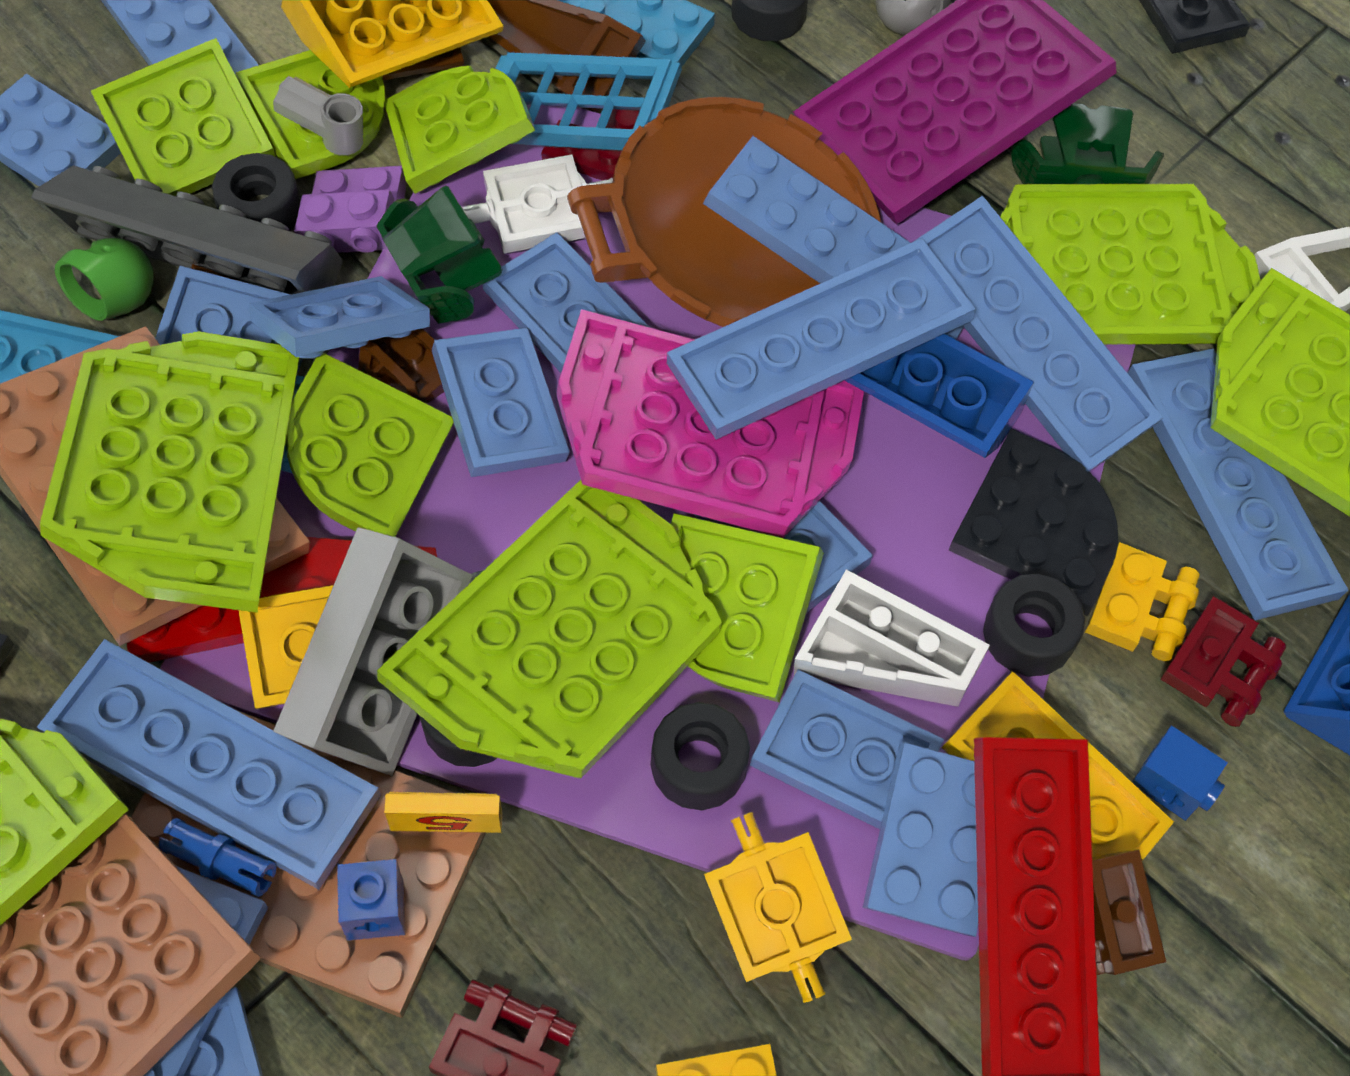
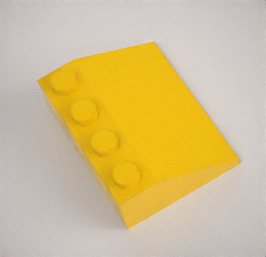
M282 0L281 2L282 10L301 41L349 88L502 32L504 27L488 0Z

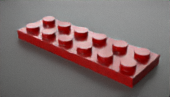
M974 738L982 1076H1100L1088 739Z

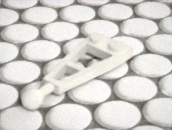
M1350 226L1293 237L1255 253L1259 275L1262 279L1273 268L1341 310L1347 311L1350 308V287L1338 294L1308 258L1310 255L1349 248Z

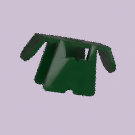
M1075 103L1052 117L1057 136L1045 135L1041 137L1039 145L1042 156L1028 140L1014 143L1011 150L1014 170L1023 184H1149L1164 157V153L1157 150L1144 168L1126 166L1133 111L1128 108L1103 105L1096 109H1091L1084 104Z
M448 186L441 187L419 207L415 202L407 199L394 201L376 225L385 245L416 297L422 304L430 308V314L438 324L469 317L474 311V299L468 291L500 276L503 271L491 249L483 248L485 241L474 222L467 217ZM435 270L444 286L426 289L419 276Z

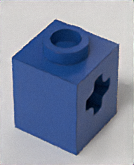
M1171 725L1156 744L1132 780V783L1150 798L1186 821L1198 807L1208 811L1219 797L1225 785L1217 779L1228 762Z
M397 860L338 864V922L347 940L405 935L403 878Z

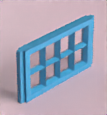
M510 52L506 56L501 55L495 68L505 73L514 84L519 74L543 75L537 92H520L526 105H531L528 111L533 123L541 105L566 107L559 125L533 124L535 131L513 144L622 150L630 136L639 126L643 127L655 119L659 111L668 107L682 71L681 64L672 62L671 59ZM553 76H579L573 93H547ZM589 77L615 78L608 96L582 95ZM625 78L652 79L645 98L618 96ZM576 108H603L596 127L569 126ZM612 110H640L633 129L606 128Z

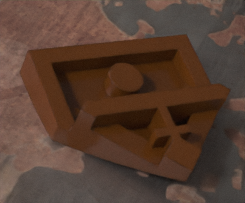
M423 328L413 330L410 335L402 338L382 337L369 340L365 346L360 347L359 371L424 403H429L444 393L432 354L434 339Z

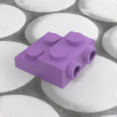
M402 166L317 171L312 194L302 195L294 232L303 236L305 231L319 233L332 241V246L337 253H368L388 250L376 225L394 201L404 199L407 182Z

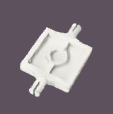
M572 155L485 170L483 175L487 191L486 202L464 206L462 209L474 224L485 221L491 222V225L498 232L504 254L531 249L556 232L566 242L584 239L585 235L578 215L571 212L567 195L571 190L579 186L612 183L613 178L586 183L584 178L577 172Z

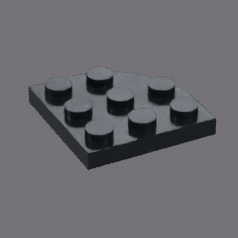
M1011 428L956 532L949 551L1010 580L1020 575L1041 574L1056 578L1072 589L1082 603L1084 615L1088 616L1116 557L1118 525L1115 511L1105 490L1090 472L1086 471L1081 463L1060 450Z

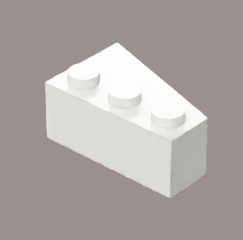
M846 570L795 658L794 675L797 670H801L824 682L958 707L990 645Z

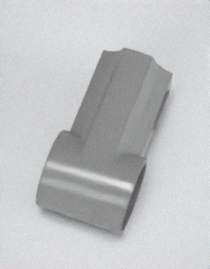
M288 76L279 85L278 93L273 100V107L276 113L323 137V144L331 153L350 155L361 149L363 145V106L357 98L342 93L329 95L297 77L292 78Z

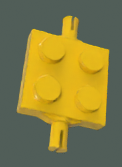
M750 812L743 815L751 834L750 837L746 833L741 817L730 820L733 823L744 852L740 853L730 864L705 873L704 876L746 982L770 972L791 971L803 999L802 1002L806 1003L813 1000L805 980L806 977L809 979L816 999L826 994L823 991L812 962L825 950L850 941L852 938L809 832L784 842L764 843L753 816L754 813Z

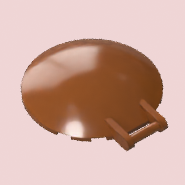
M730 97L691 99L662 109L658 112L655 119L643 127L639 126L630 136L622 149L615 167L612 183L579 186L571 190L567 195L571 212L578 215L593 259L590 263V268L596 282L606 283L648 278L659 290L681 307L721 327H725L820 284L703 204L709 191L752 136L879 222H881L880 215L871 190L857 167L844 152L837 155L829 146L821 141L822 132L792 114L789 115L788 119L764 111L763 103ZM597 213H613L626 252L611 253Z

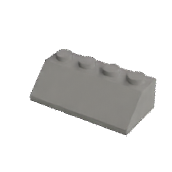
M358 527L273 732L316 750L393 776L417 713L378 681L377 670L469 585L473 575L400 538Z

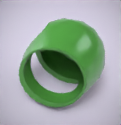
M104 238L93 241L90 249L70 250L55 264L56 279L64 294L77 309L94 320L103 321L130 313L144 304L154 284L153 267L149 258L139 246L125 239ZM72 266L87 276L98 290L102 299L92 298L81 288L74 277Z

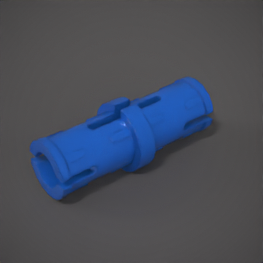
M179 818L170 821L163 831L175 838L170 841L160 837L158 847L163 853L171 854L199 867L200 875L206 878L216 880L220 877L250 891L251 894L257 897L262 896L272 883L262 878L264 874L275 877L276 863L236 847L234 839L224 834L214 837L186 824L185 821Z

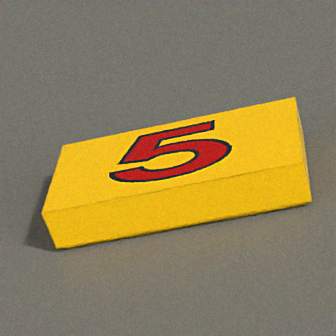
M389 792V794H386L384 813L390 831L502 833L503 813L500 796H497V794Z

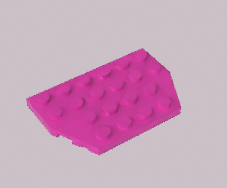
M581 309L559 378L556 395L582 485L784 538L847 473L853 459L864 391L843 380L716 440L667 365V352L695 339Z

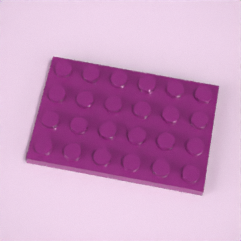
M956 0L793 111V114L822 132L820 140L837 155L844 152L867 182L876 205L897 225L1117 73L1116 60L1044 0Z

